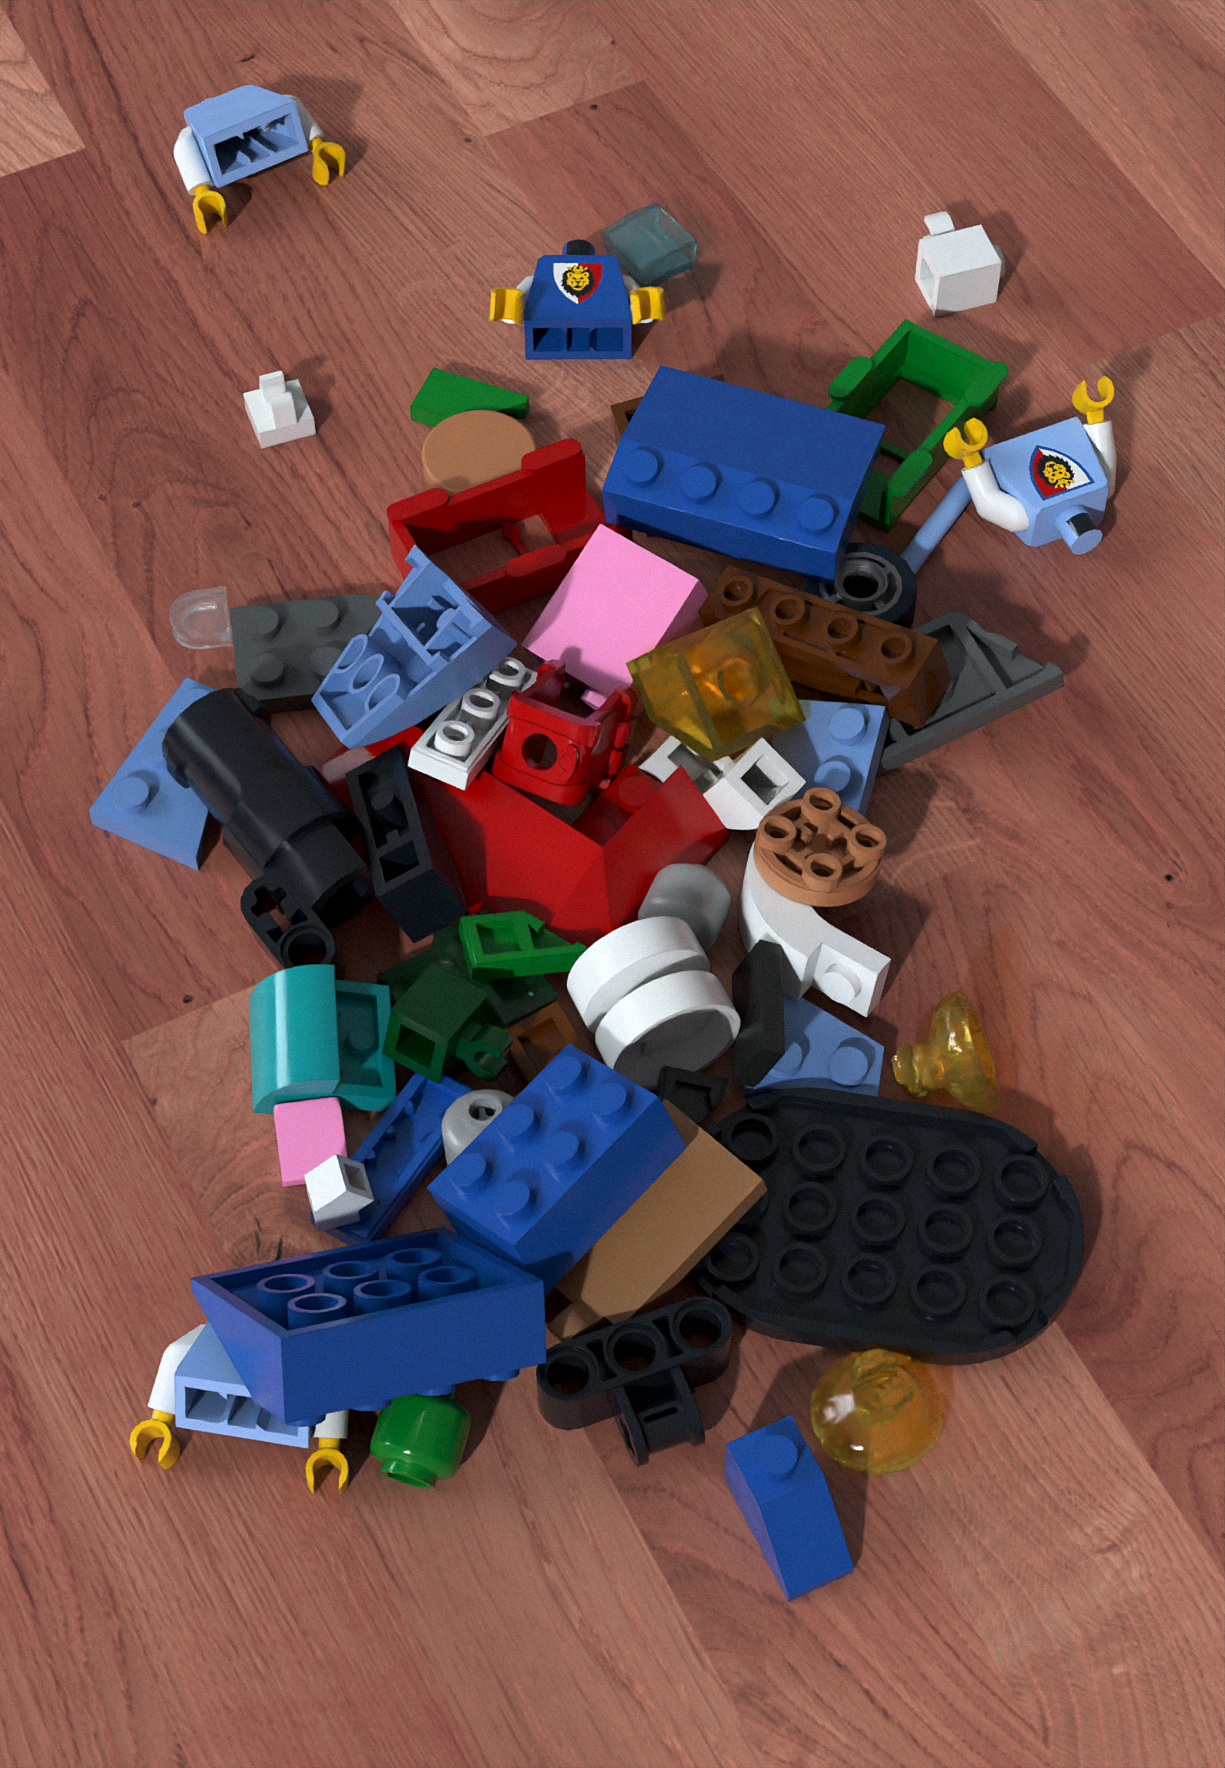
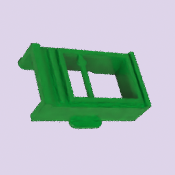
M905 319L870 359L865 356H857L846 365L828 386V396L832 401L825 408L827 410L865 419L900 378L955 405L921 446L913 452L908 453L883 440L880 450L903 463L891 477L873 469L857 516L858 519L887 534L896 524V518L950 457L943 445L947 432L957 427L961 433L962 440L967 437L964 432V423L971 418L981 420L989 410L993 411L997 407L999 387L1007 379L1009 372L1008 367L1004 363L991 362Z

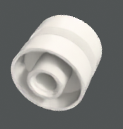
M659 916L646 918L612 931L590 946L579 957L567 979L569 994L586 1027L596 1034L595 1043L606 1065L648 1091L657 1089L659 1071L664 1065L698 1073L727 1051L740 1030L739 1014L720 980L710 973V962L688 923L676 917Z

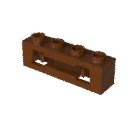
M731 565L727 566L698 611L707 633L713 630L724 632L756 655L761 669L855 704L886 706L890 717L921 729L952 680L938 639ZM747 637L754 639L758 649L745 645L743 642ZM769 648L776 652L774 655H770L763 651H767ZM863 683L865 684L867 690L862 689ZM878 685L881 691L883 692L884 696L877 693H873L874 689Z

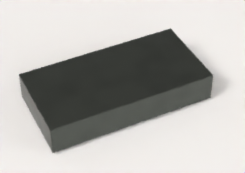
M759 939L732 973V1003L739 1014L741 1022L740 1030L733 1042V1083L755 1088L785 1054L781 945Z

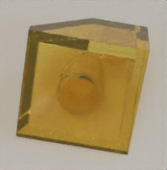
M758 606L666 643L626 663L650 721L710 763L753 745L761 737L766 739L806 721Z

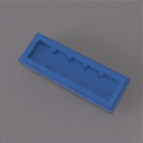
M415 1072L351 1157L352 1160L364 1164L374 1201L358 1211L360 1221L324 1230V1232L347 1245L381 1239L445 1152L441 1131L445 1111L455 1099L476 1090L449 1075H446L440 1084H437ZM311 1210V1212H310L311 1224L314 1225V1226H316L315 1219H314V1216H313V1212H312V1210Z

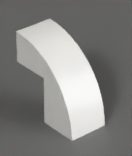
M690 717L672 731L638 767L664 783L681 765L724 826L736 830L758 828L760 821L770 810L789 801L806 783L762 737L736 759L732 760Z

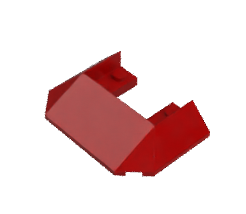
M446 706L418 724L376 743L351 749L343 744L323 764V776L354 814L345 773L398 744L404 750L409 760L412 747ZM495 751L494 754L491 756V758L487 761V763L484 765V767L495 757L496 751ZM630 763L571 825H568L483 770V768L465 791L413 769L458 871L470 912L467 916L525 910L546 923V930L572 945L580 942L590 947L612 931L638 921V911L654 878L662 868L677 863L705 866L729 840V831L681 765L662 783ZM357 824V831L350 845L368 866ZM460 919L450 925L459 930Z

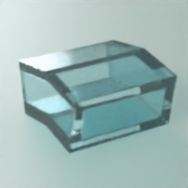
M657 203L630 212L602 231L607 254L618 258L620 267L641 287H657L670 277L693 269L698 242Z

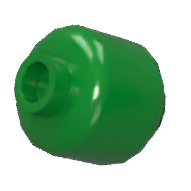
M457 1389L449 1394L439 1396H426L415 1393L394 1398L389 1407L380 1410L370 1442V1451L382 1463L380 1470L382 1475L410 1486L434 1489L436 1480L450 1479L456 1474L473 1419L471 1413L462 1404L454 1400Z

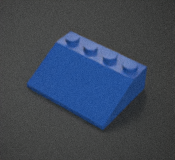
M660 365L620 439L603 485L602 494L606 523L834 585L886 433L887 425Z
M444 1226L191 1278L192 1292L254 1402L289 1426L307 1427L317 1425L326 1419V1414L351 1408L358 1411L381 1410L389 1407L392 1404V1399L415 1393L426 1396L449 1394L456 1390L458 1383L479 1378L489 1381L509 1380L517 1377L522 1368L547 1363L544 1281Z

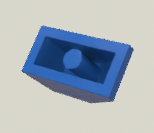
M792 1415L726 1443L724 1479L787 1601L790 1602L853 1573L852 1559L825 1476Z

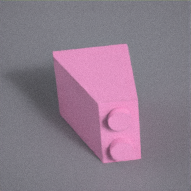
M599 524L521 646L536 661L532 667V670L538 672L539 667L551 659L565 662L566 667L562 688L568 681L583 690L584 692L580 699L594 710H597L617 687L625 685L632 688L638 695V702L633 715L638 717L674 678L675 675L669 669L689 639L696 632L702 636L707 634L698 611L709 596V593L699 579L606 526Z

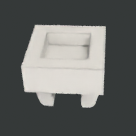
M282 370L259 376L260 389L243 393L245 409L261 449L316 434L314 417L298 379L284 382Z

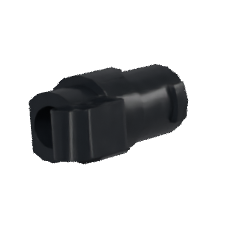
M223 688L210 692L187 707L168 728L162 742V752L167 762V771L183 788L188 789L191 787L223 827V844L252 879V882L244 889L241 896V912L257 943L278 970L296 967L304 956L312 952L326 953V956L320 964L334 965L335 980H344L346 975L345 962L329 929L337 927L355 916L376 895L367 864L350 845L357 831V816L314 766H303L272 729L271 714L256 697L246 694L241 688ZM276 909L281 915H286L291 927L283 934L279 924L269 912Z

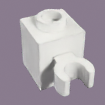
M946 211L926 215L924 221L931 235L923 236L922 239H919L915 281L934 317L995 303L997 301L999 280L1005 275V260L1000 247L992 245L982 225L955 231L953 222Z

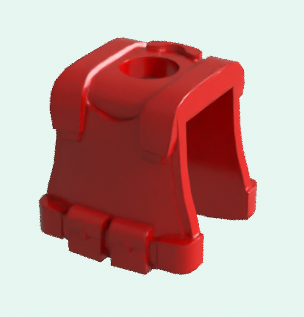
M551 659L539 667L536 677L537 681L525 691L513 690L506 711V715L510 718L503 745L495 753L491 774L505 783L563 805L576 806L585 800L586 794L599 796L617 777V772L623 769L630 748L626 743L633 738L637 716L633 715V712L636 709L638 695L632 688L621 685L586 719L559 710L556 707L562 688L566 663ZM549 737L557 748V760L553 766L544 767L539 764Z

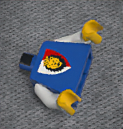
M576 239L567 242L563 246L562 255H544L539 258L534 275L525 277L516 288L498 287L492 289L489 321L495 322L501 319L509 324L523 325L524 323L526 360L631 359L632 322L633 324L649 323L654 319L666 320L664 289L660 287L641 288L631 276L622 275L618 258L613 255H595L594 246L590 242Z

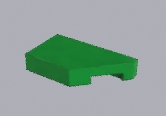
M434 367L410 405L411 420L433 427L448 417L466 411L490 410L511 415L518 419L527 416L530 410L529 396Z
M525 910L460 917L458 931L471 982L571 971L575 962L589 947L580 942L572 945L546 930V923Z

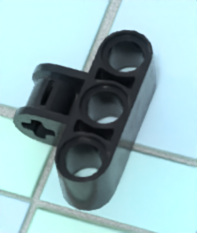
M704 1296L692 1297L554 1345L546 1350L547 1363L539 1364L536 1368L539 1412L546 1422L555 1428L563 1430L580 1429L614 1417L628 1453L637 1467L648 1464L649 1455L685 1442H689L694 1447L704 1444L705 1432L703 1423L690 1389L714 1381L721 1377L728 1368L731 1357L733 1330L730 1313L723 1304L713 1298ZM702 1333L711 1336L716 1342L710 1346L696 1347L690 1345L684 1339L691 1334ZM638 1356L645 1358L651 1364L642 1370L633 1371L625 1369L618 1363L626 1357ZM565 1379L578 1380L585 1385L582 1390L573 1394L559 1393L552 1388L554 1384Z

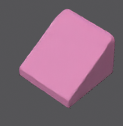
M338 1097L289 1102L274 1106L273 1111L283 1187L306 1184L304 1175L335 1154L348 1158L341 1101Z

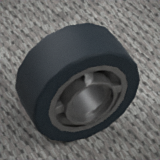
M849 542L834 585L804 577L803 591L911 629L917 601L916 576L906 560L889 548L869 542Z

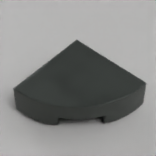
M664 1065L659 1071L656 1095L659 1096L661 1102L667 1099L698 1125L720 1103L727 1088L728 1079Z

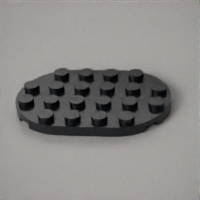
M802 1087L774 1090L746 1099L745 1107L729 1114L718 1123L713 1120L703 1129L761 1177L767 1191L687 1274L704 1297L713 1298L723 1304L733 1321L754 1332L789 1342L944 1366L970 1365L1001 1358L1031 1343L1057 1319L1073 1292L1084 1250L1083 1219L1074 1190L1066 1175L1060 1176L1053 1166L1037 1151L1038 1143L1013 1126L996 1118L963 1109L832 1089Z

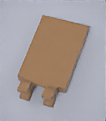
M667 1099L662 1103L687 1148L566 1275L544 1295L546 1303L550 1295L557 1289L574 1304L563 1310L546 1327L557 1339L555 1341L556 1344L652 1311L767 1191L761 1177Z

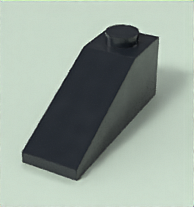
M398 744L345 773L354 812L357 816L356 820L376 898L412 942L416 943L459 920L460 917L470 914L456 866L413 769L408 767L409 760L404 750Z

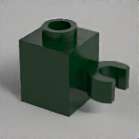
M432 963L391 1008L382 1054L437 1084H440L460 1059L464 1060L468 1068L479 1078L495 1082L508 1065V1061L502 1058V1056L513 1044L514 1038L500 1027L493 1025L481 1026L488 1000V992Z

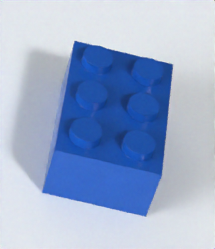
M568 1044L436 1177L427 1189L458 1235L543 1280L544 1295H546L678 1158L687 1146L659 1096Z

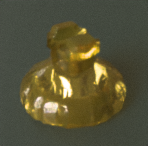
M959 990L950 992L939 1001L933 1011L928 1040L916 1043L914 1046L906 1043L897 1048L898 1053L891 1058L896 1081L901 1085L904 1084L906 1090L912 1094L916 1093L917 1099L927 1096L929 1090L934 1091L943 1088L966 1109L981 1114H991L1000 1108L1001 1092L996 1066L987 1037L971 1000Z
M880 1348L864 1352H853L838 1359L818 1379V1386L813 1390L810 1410L812 1412L810 1422L816 1438L820 1439L822 1448L831 1459L841 1462L843 1467L856 1472L865 1469L870 1476L901 1472L918 1464L937 1444V1435L941 1434L944 1413L942 1412L943 1399L937 1385L933 1383V1378L921 1364L913 1362L909 1356L896 1352L890 1353L888 1350Z

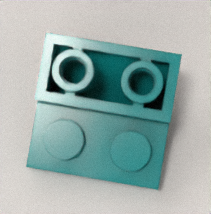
M328 964L291 967L263 979L254 988L249 997L253 1113L274 1115L273 1108L277 1104L327 1097H338L341 1101V1108L386 1112L396 1099L394 1060L382 1054L391 1012L389 986L335 980L334 965Z

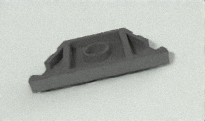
M952 610L913 629V631L939 640L952 680L922 729L890 717L876 778L1064 687L1062 670L1050 661L1044 667L1019 653L1017 643L998 633L984 631L978 622L956 610ZM863 683L862 689L867 690L865 684ZM878 685L874 689L873 693H877L884 696L883 692L881 691Z

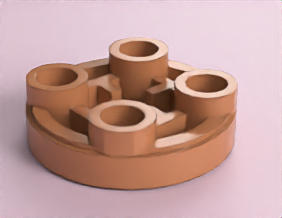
M473 410L458 413L441 421L426 437L422 448L424 478L430 489L441 488L448 493V496L522 469L521 458L526 453L537 450V445L528 428L509 415L490 410Z
M816 787L807 790L801 799L787 801L774 807L763 817L756 833L753 858L755 866L764 881L781 895L806 905L834 907L854 902L865 896L874 887L879 878L887 839L885 833L877 826H874L865 816L853 808L842 804L836 792L831 789Z

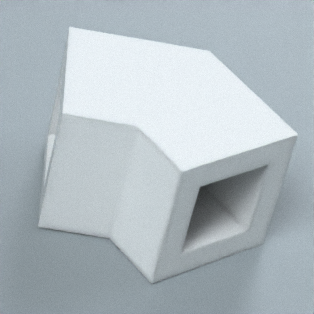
M335 1154L304 1175L307 1194L318 1232L360 1221L358 1211L374 1201L363 1163Z

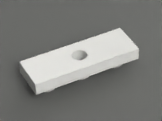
M506 656L470 690L447 704L412 747L408 767L465 791L504 741L510 718L506 715L511 693L513 690L525 691L537 681L538 672L524 667L517 659Z

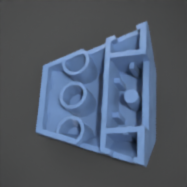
M416 545L413 546L405 558V561L413 568L395 595L384 590L375 603L383 613L369 634H359L350 640L311 699L340 742L349 749L376 743L418 724L470 690L488 675L518 644L481 603Z

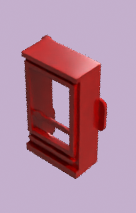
M567 438L526 453L521 458L522 469L451 496H448V493L441 488H433L395 502L387 508L392 559L404 579L413 568L405 561V558L414 545L429 556L495 530L503 529V538L512 543L519 557L509 560L501 568L459 583L491 615L557 590L599 524L606 526L632 542L633 530L606 523L604 513L586 487L585 454L581 449L580 442L572 438ZM538 515L556 544H551L529 553L520 538L519 527L512 524Z

